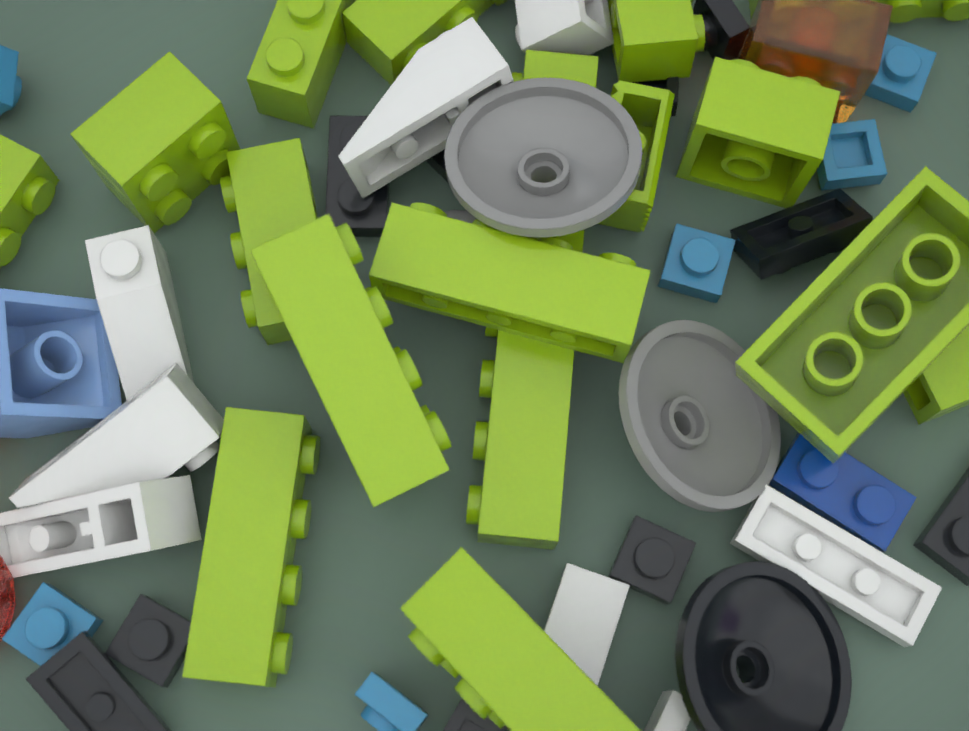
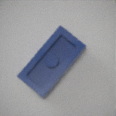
M799 432L779 462L774 476L769 483L771 487L881 552L886 551L917 498L846 452L833 464Z

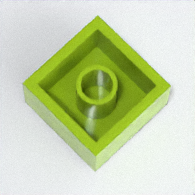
M170 51L70 133L105 186L144 226L149 225L153 233H156L164 225H171L179 221L188 212L192 201L210 185L220 184V177L230 175L226 152L240 149L222 102Z
M715 57L691 121L676 177L783 208L794 206L824 158L840 91L823 87L819 82L808 77H787L765 71L747 60L734 59L729 61Z

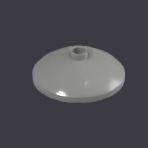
M562 78L524 79L502 85L485 93L463 110L451 127L446 140L444 153L445 169L449 186L458 202L466 211L484 224L519 236H562L598 224L623 205L633 192L640 175L642 142L638 128L631 115L617 100L607 93L574 80Z
M675 320L657 326L644 334L635 342L624 361L619 381V407L624 431L643 469L669 496L697 510L707 512L729 511L755 500L766 489L765 485H769L777 468L781 447L778 413L736 376L735 362L745 352L739 344L722 331L705 323L691 320Z

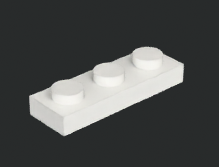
M765 485L766 489L752 502L730 544L760 562L777 564L791 570L814 587L825 601L903 647L913 646L942 587L777 490Z

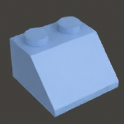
M0 288V438H33L91 428L122 405L119 374L96 299Z

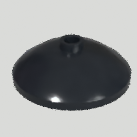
M753 561L723 568L708 577L695 590L685 606L680 619L675 646V664L682 700L688 715L698 731H842L851 700L852 678L850 658L837 619L826 601L814 587L809 585L798 574L785 567L768 562ZM736 664H737L738 669H739V676H738V673H737Z

